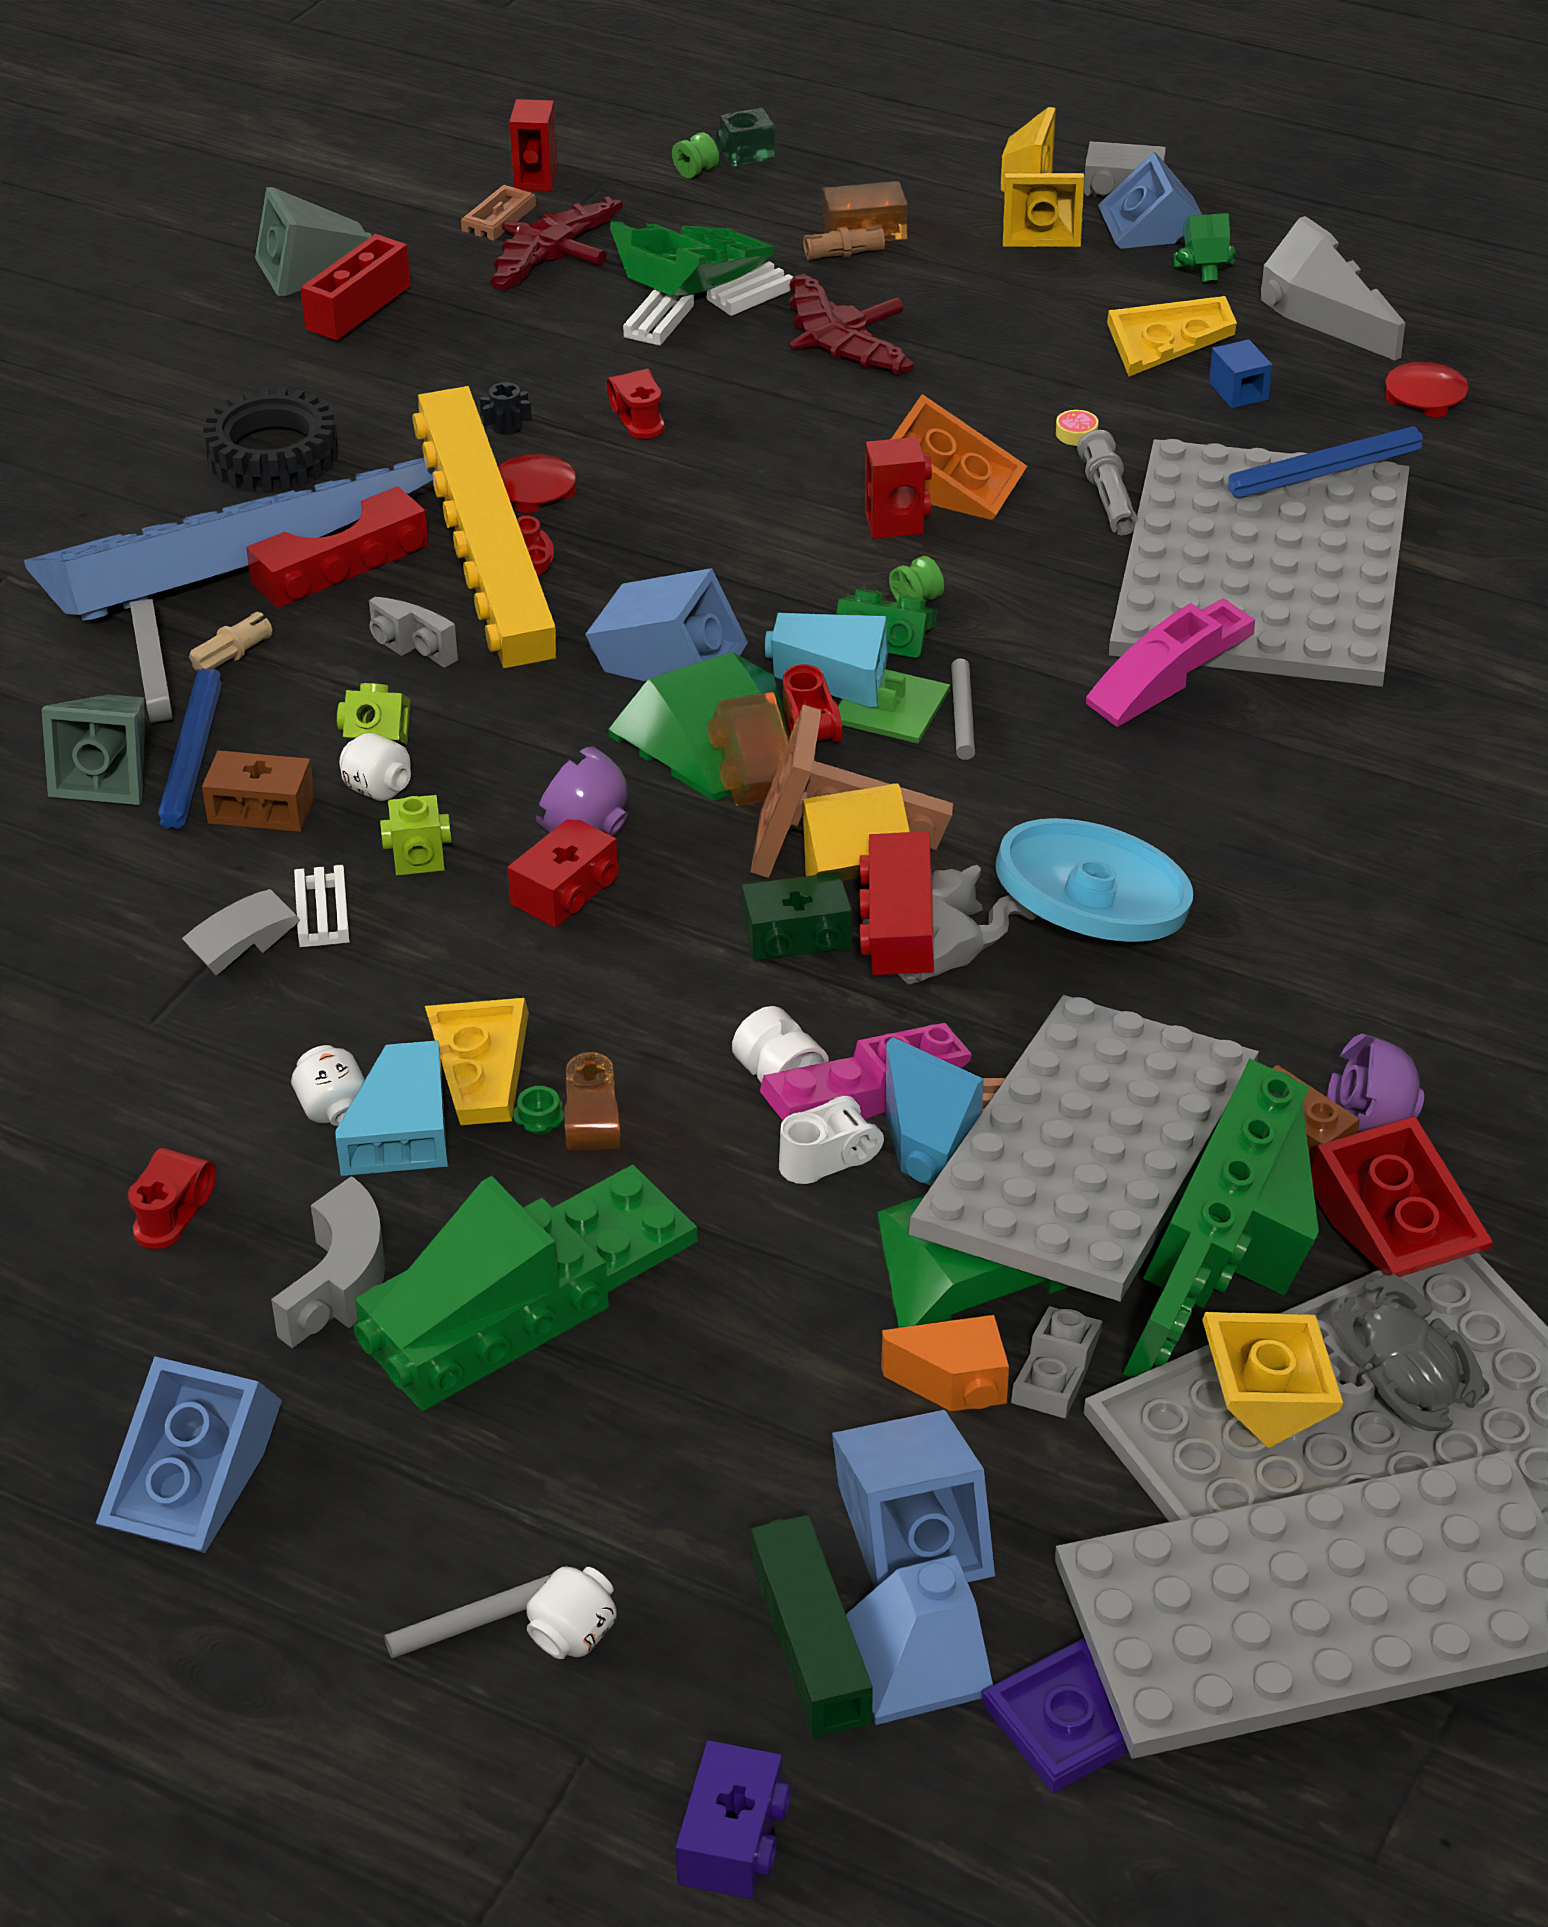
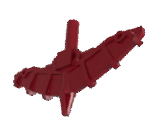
M608 196L603 198V202L581 206L577 203L572 206V210L555 215L548 212L542 216V220L531 224L504 221L502 229L514 237L507 239L503 243L502 250L504 253L494 261V268L497 269V273L491 276V285L502 291L510 289L513 286L519 285L521 280L528 276L534 264H538L542 260L555 259L559 261L566 255L602 266L607 257L604 250L574 241L573 238L585 230L609 222L611 217L623 207L622 201L612 200Z
M804 273L794 276L790 280V288L795 292L789 299L790 307L797 310L794 323L798 328L804 330L803 334L789 343L791 350L820 346L829 350L830 355L839 359L844 356L857 360L865 368L873 365L892 369V373L895 375H901L902 372L914 370V363L902 353L901 348L875 338L872 333L866 330V326L903 312V303L900 298L895 297L859 311L853 305L837 306L834 302H830L825 289L819 285V281L812 279Z

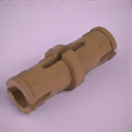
M881 225L850 230L847 227H839L836 232L804 235L803 248L807 261L831 256H842L845 259L850 258L851 254L884 250L885 237Z

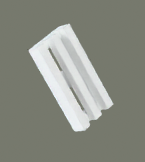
M768 261L736 280L707 290V300L730 316H733L792 290L790 288V280L793 276L790 274L784 276V270L781 268L774 269V264Z
M654 289L623 325L624 337L660 346L694 306V294L683 295L680 298L679 296H670ZM671 307H673V308L671 309V311H670V312L666 315V317L664 318V315L666 314V312H667ZM655 326L653 334L649 333Z
M334 866V873L325 874L324 867L314 868V875L305 876L304 869H295L297 917L300 919L297 923L299 946L310 947L350 942L344 866ZM335 887L338 931L328 932L326 888ZM315 889L318 925V933L309 934L307 890Z

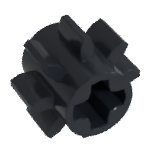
M497 383L490 387L489 397H480L483 425H491L492 430L498 434H515L522 429V420H532L531 402L528 399V392H520L519 386L514 383Z

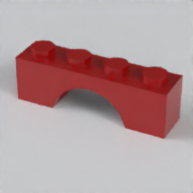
M397 486L362 500L360 519L352 527L341 533L327 537L307 538L282 532L247 546L246 551L251 584L276 608H280L428 547L425 509Z

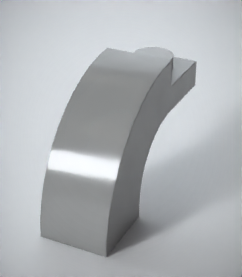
M352 1176L311 1205L316 1243L328 1252L327 1255L315 1268L271 1299L277 1337L291 1348L295 1347L309 1335L319 1332L334 1317L350 1328L358 1321L355 1298L366 1293L370 1288L383 1283L385 1256L378 1210L369 1192Z

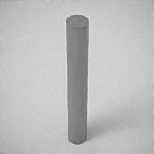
M956 659L951 664L956 754L960 759L968 760L975 755L970 667L967 660Z
M552 1574L386 1634L384 1639L391 1658H395L526 1610L528 1601Z

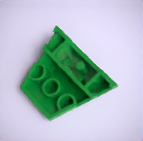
M611 221L610 230L627 277L670 296L695 294L736 280L756 269L774 253L773 245L730 228L682 226L681 233H678L658 224L646 223V228L635 229L625 225L624 222Z
M733 652L649 678L608 729L610 738L618 743L624 739L639 748V756L647 761L657 759L671 768V776L712 801L773 781L790 738L774 675Z
M925 1195L877 1211V1221L886 1269H888L892 1303L896 1311L898 1328L951 1321L952 1314L1041 1282L1050 1294L1071 1287L909 1235L910 1217Z

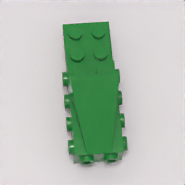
M1249 1058L1143 1278L1163 1288L1122 1375L1131 1379L1151 1370L1153 1365L1159 1367L1167 1363L1176 1342H1178L1187 1324L1194 1304L1204 1308L1214 1289L1224 1294L1234 1272L1283 1296L1285 1295L1319 1232L1303 1110V1101L1310 1088L1309 1086L1293 1079L1285 1072L1274 1070Z
M633 1164L553 1208L543 1198L523 1208L493 1176H490L478 1185L407 1271L370 1288L366 1293L355 1298L358 1323L353 1327L354 1333L362 1349L378 1362L387 1372L393 1384L397 1388L402 1389L423 1412L608 1308L609 1291L697 1243V1226Z

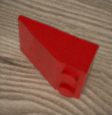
M1415 1116L1317 1145L1311 1170L1314 1195L1332 1226L1385 1275L1395 1274L1398 1277H1403L1491 1249L1493 1241Z

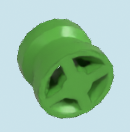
M699 132L693 135L690 141L682 140L673 145L672 158L678 172L683 177L691 179L698 176L701 170L709 171L715 168L719 162V152L714 140L708 134Z
M921 556L913 560L910 567L901 565L891 570L889 575L890 588L897 602L899 601V596L933 600L942 596L944 592L943 575L935 561L928 556Z

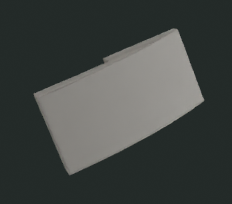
M374 597L369 600L370 630L373 637L380 644H385L401 656L416 648L423 656L429 657L444 668L458 661L455 624L430 610L404 601L383 597Z
M271 889L245 897L225 907L196 926L182 939L217 976L252 944L264 953L294 927L300 919Z
M1049 1306L1032 1336L1030 1355L1013 1384L1011 1403L1066 1419L1090 1364L1103 1321L1084 1316L1075 1310L1058 1309Z

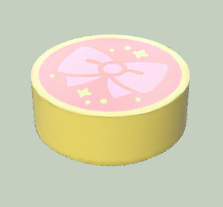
M1084 410L1065 411L1056 420L1057 438L1071 446H1078V442L1086 433L1098 430V418Z

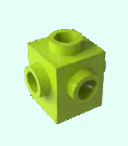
M361 683L360 691L346 690L345 702L339 703L337 710L338 729L343 730V737L349 741L364 733H375L400 745H407L410 698L402 693H388V685ZM375 713L374 719L369 722L370 717Z
M409 796L388 800L390 820H380L383 850L393 849L396 876L444 871L442 843H451L449 815L439 814L437 796Z

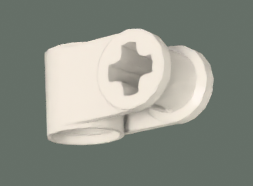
M850 1096L837 1097L826 1104L804 1112L791 1114L783 1120L780 1131L779 1170L782 1176L794 1183L808 1184L816 1182L824 1176L870 1161L877 1155L883 1145V1133L875 1124L867 1123L860 1115V1105L854 1098Z

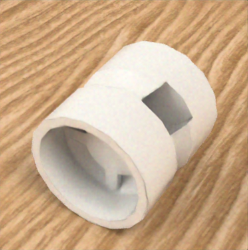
M776 1006L764 1007L753 1012L739 1026L732 1041V1052L752 1075L757 1074L761 1084L763 1075L829 1062L826 1052L807 1033H804L800 1026L783 1009Z

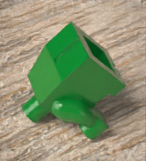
M1229 213L1190 215L1183 224L1185 248L1173 253L1174 268L1179 270V267H1183V269L1191 267V271L1202 270L1203 284L1217 283V269H1222L1225 265L1229 267L1235 264L1236 248L1229 245Z

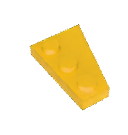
M1225 296L1109 310L1107 319L1108 327L1129 377L1235 335L1237 324Z
M525 998L425 1006L434 1039L439 1042L440 1059L460 1125L512 1121L529 1015Z

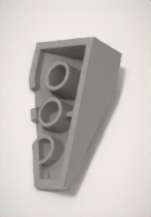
M1306 216L1299 218L1264 264L1261 301L1285 318L1392 360L1401 358L1405 331L1404 320L1378 289L1369 290L1358 276L1361 270L1354 260L1349 262L1344 260L1336 250L1339 243L1330 232Z

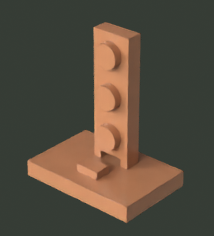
M803 705L761 809L751 873L769 878L790 825L798 826L803 813L802 799L890 785L889 783L814 761L822 711L820 709ZM900 787L909 831H929L930 847L937 850L952 817L953 803Z

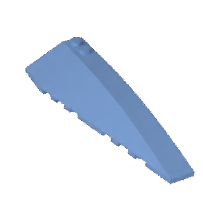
M423 457L395 464L394 470L391 471L389 468H383L356 474L355 481L343 479L314 485L315 492L311 490L295 492L292 490L225 507L222 509L223 513L213 511L185 517L183 524L177 525V522L141 528L143 535L128 534L121 536V534L29 558L24 560L28 572L65 614L81 615L83 621L107 615L108 606L122 603L124 609L131 608L130 602L147 600L150 594L248 565L247 546L282 532L307 538L324 536L360 519L362 500L397 486L406 494H409L432 481V473L435 472V469L427 468Z

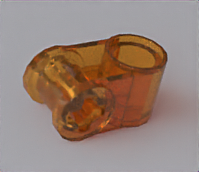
M581 1053L573 1057L566 1067L567 1104H564L567 1152L620 1149L618 1101L615 1098L612 1062L600 1053Z

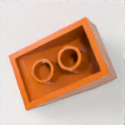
M923 394L891 438L918 437L922 453H929L932 465L931 480H925V490L929 491L931 505L993 520L1027 468V465Z

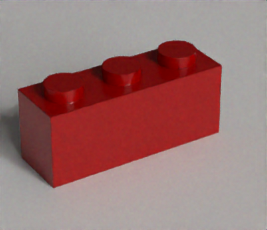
M374 234L301 286L305 329L323 335L326 338L338 340L409 288L411 283L407 244Z
M929 831L869 834V855H860L861 885H869V889H860L861 919H870V924H860L861 954H871L873 975L935 972L932 861Z

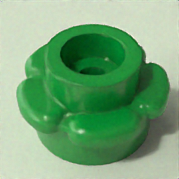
M533 1086L525 1089L518 1096L517 1107L513 1111V1119L517 1125H524V1129L528 1132L545 1134L553 1128H557L565 1118V1112L562 1110L563 1103L559 1099L557 1092L552 1088Z

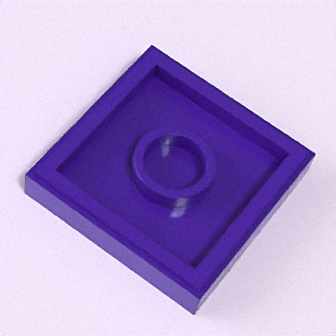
M1085 1638L982 1692V1705L1052 1794L1129 1752Z

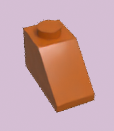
M994 1315L882 1330L881 1368L883 1376L951 1412L966 1409H984L994 1405L1007 1404L1009 1365Z

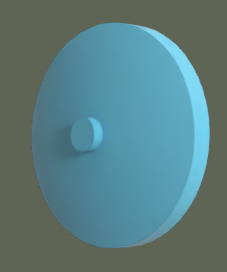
M1049 818L1028 821L1017 825L1003 837L996 858V872L1001 884L1021 905L1049 922L1091 937L1114 941L1141 942L1169 936L1183 926L1193 901V888L1190 880L1184 871L1166 854L1135 836L1087 821Z

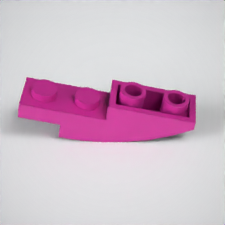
M1225 598L1218 600L1203 610L1189 603L1151 629L1125 652L1086 696V704L1113 725L1119 727L1184 689L1188 672L1252 636L1255 630V619Z
M946 1023L929 1025L858 1040L853 1057L763 1075L760 1093L782 1121L791 1114L807 1111L840 1096L854 1098L860 1105V1115L867 1119L886 1111V1046L892 1037L959 1068L964 1067L970 1062L972 1053Z

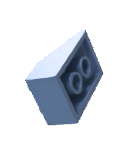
M154 1356L96 1524L101 1527L206 1553L265 1453L282 1400L259 1381Z

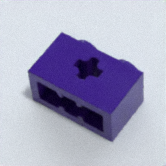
M707 1740L676 1844L678 1885L753 1899L760 1874L770 1876L773 1869L777 1849V1837L771 1835L774 1821H785L790 1805L792 1784L782 1781L781 1754Z

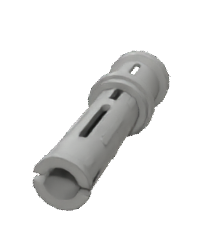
M1090 431L1080 439L1077 446L1080 458L1087 463L1085 467L1086 476L1089 482L1098 487V492L1107 512L1112 531L1115 533L1118 530V535L1130 534L1134 531L1138 518L1132 508L1129 495L1121 478L1124 465L1120 456L1114 453L1116 443L1108 431Z

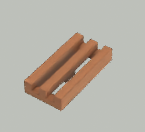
M507 185L501 186L461 219L462 231L469 233L474 229L476 236L482 237L487 233L488 239L495 241L505 232L502 229L504 221L518 222L536 207L535 194Z

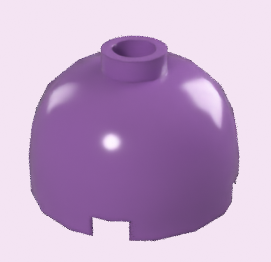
M586 747L580 751L586 758L578 765L569 760L551 781L541 798L539 806L545 809L546 813L544 817L536 815V822L549 833L566 819L581 820L613 836L621 829L627 819L628 813L624 811L628 800V783L622 771L608 756L596 747Z
M1363 1033L1353 1037L1340 1055V1058L1349 1061L1345 1066L1343 1075L1332 1074L1327 1098L1360 1119L1358 1133L1413 1116L1417 1117L1423 1107L1424 1091L1420 1088L1419 1075L1413 1059L1403 1049L1383 1039Z

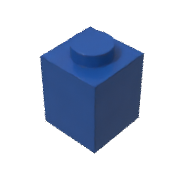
M1249 339L1212 348L1209 383L1231 408L1269 400L1272 364Z

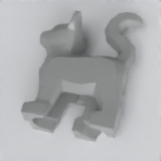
M974 865L962 872L955 869L936 870L932 874L935 972L898 975L909 985L937 976L949 969L968 965L983 949L995 944L1008 932V915L1019 914L1030 920H1034L1038 915L1021 905L1011 895L1000 898L989 911L988 925H978L968 915L976 914L983 910L982 904L976 900L975 883L981 874V868L978 865ZM864 919L863 924H870V919Z

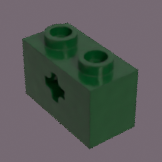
M840 872L742 885V922L753 961L851 948L852 910Z

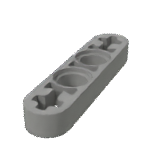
M147 599L130 602L149 722L157 723L173 720L153 600Z

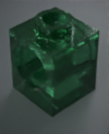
M763 108L720 115V130L715 132L716 146L718 152L725 155L731 166L775 159L774 124Z

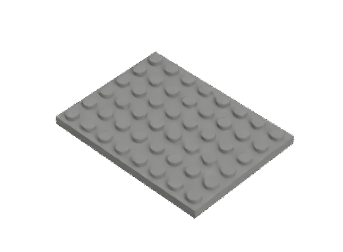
M1154 439L1137 514L1138 520L1135 523L1110 637L1109 655L1121 657L1151 629L1189 603L1203 610L1218 600L1225 598L1255 619L1254 634L1200 666L1383 687L1410 466L1397 465L1389 461L1375 462L1254 495L1234 498L1227 487L1229 484L1228 476L1231 473L1307 453L1297 452L1290 454L1271 452L1263 448L1242 449L1226 447L1217 443L1204 445L1185 443L1177 439Z
M1479 1253L1399 1277L1416 1289L1433 1308L1432 1313L1424 1318L1428 1321V1324L1432 1320L1440 1318L1451 1330H1455L1474 1353L1482 1371L1483 1391L1480 1400L1474 1408H1469L1465 1403L1460 1404L1456 1402L1448 1406V1417L1451 1421L1453 1420V1425L1446 1430L1427 1431L1414 1427L1400 1417L1383 1400L1376 1387L1374 1400L1366 1410L1358 1413L1339 1411L1268 1448L1227 1409L1209 1345L1085 1398V1416L1169 1522L1510 1451L1548 1523V1326ZM1381 1270L1375 1271L1280 1314L1316 1315L1317 1320L1324 1321L1334 1328L1331 1323L1335 1319L1334 1313L1339 1310V1304L1344 1303L1345 1298L1348 1296L1354 1297L1356 1302L1350 1313H1355L1359 1310L1363 1312L1375 1311L1376 1296L1380 1290L1368 1293L1363 1291V1286L1365 1282H1370L1373 1278H1380L1385 1274ZM1396 1295L1386 1296L1392 1302L1399 1303L1403 1307L1412 1310L1410 1305L1401 1297ZM1356 1320L1353 1324L1354 1334L1358 1341L1366 1347L1362 1325ZM1456 1353L1460 1366V1382L1464 1383V1371L1461 1360ZM1340 1379V1382H1339V1383L1342 1384V1385L1345 1384V1383ZM1405 1401L1407 1404L1421 1411L1428 1412L1427 1407H1422L1421 1405L1417 1406Z

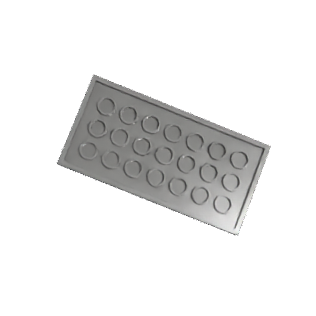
M1063 995L911 1215L909 1235L1121 1301L1186 1190L1249 1058L1257 1061L1259 1051L1242 1047L1231 1040H1218L1197 1034L1183 1026L1166 1025L1142 1018L1134 1012H1121L1094 1004L1085 998H1073Z
M1510 1451L1056 1546L1055 1563L1131 1759L1548 1666V1523Z

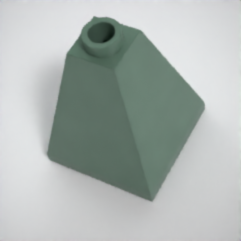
M266 187L255 259L277 296H287L300 291L301 286L372 235L369 232H365L359 222L274 187Z
M107 694L46 705L41 709L48 797L133 805L141 804L143 801L146 734L144 697Z

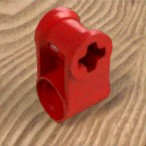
M647 368L608 377L606 387L613 412L618 414L628 433L637 439H650L662 434L665 425L659 413L658 405L662 399V392L654 381L650 370Z
M798 664L788 668L783 674V713L788 726L789 736H791L802 706L807 705L822 710L817 741L830 739L832 743H840L842 741L840 712L838 705L832 699L823 672L819 668L808 664Z
M159 1148L154 1153L149 1165L128 1192L129 1206L136 1212L137 1216L133 1225L134 1239L139 1245L148 1249H162L173 1245L180 1239L182 1232L200 1207L207 1203L212 1194L216 1180L215 1163L211 1160L167 1148Z

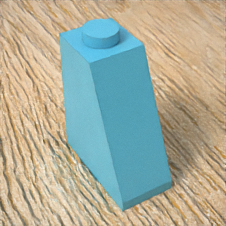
M778 613L774 630L767 631L765 637L766 658H773L774 677L783 679L784 672L791 666L798 664L812 665L823 672L832 696L866 707L877 708V691L879 687H882L889 654L886 616Z
M438 1040L385 1045L335 1131L341 1176L448 1167L443 1082Z

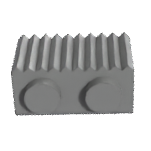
M1090 141L1085 163L1084 194L1089 196L1092 193L1094 197L1100 194L1102 198L1105 195H1109L1153 152L1165 163L1166 147Z

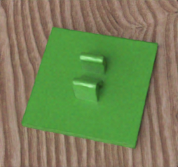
M885 669L882 687H879L877 691V708L866 707L842 699L838 706L841 723L843 726L919 744L948 695L950 684Z

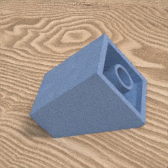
M712 568L623 583L585 634L590 648L596 654L604 672L645 682L649 678L730 652L740 656L748 644Z
M945 1410L832 1433L838 1486L874 1589L899 1568L952 1555L957 1556L967 1582L995 1577L984 1468Z

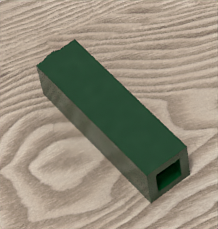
M809 1515L788 1520L778 1519L766 1525L751 1528L752 1568L812 1739L872 1724L873 1686Z

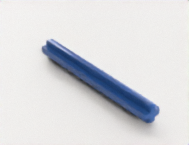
M1412 426L1238 471L1228 476L1229 484L1227 487L1234 498H1242L1414 453L1422 448L1423 435L1416 427Z
M203 668L197 672L158 812L161 818L160 825L165 829L170 827L180 829L186 822L222 682L219 680L221 674L216 669L208 671Z

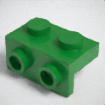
M856 589L855 595L839 598L836 615L886 616L888 653L914 658L922 655L925 631L935 627L938 609L925 607V599L899 596L898 602L881 600L882 592L868 589Z

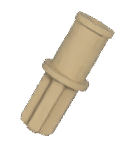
M254 612L248 618L232 627H221L217 631V636L191 650L189 658L193 668L197 672L203 668L210 671L230 659L235 661L241 659L247 649L272 636V627L269 620L265 618L257 624L256 622L263 618V614Z

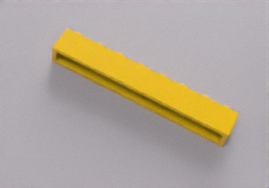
M469 386L419 394V413L412 415L415 435L417 439L425 440L422 443L425 464L427 468L435 469V472L432 473L437 498H445L443 502L445 522L448 528L455 527L456 531L453 532L455 551L458 558L465 557L466 562L463 564L466 583L469 589L476 588L477 593L474 594L476 612L479 620H487L488 625H485V634L490 652H498L503 669L556 659V627Z

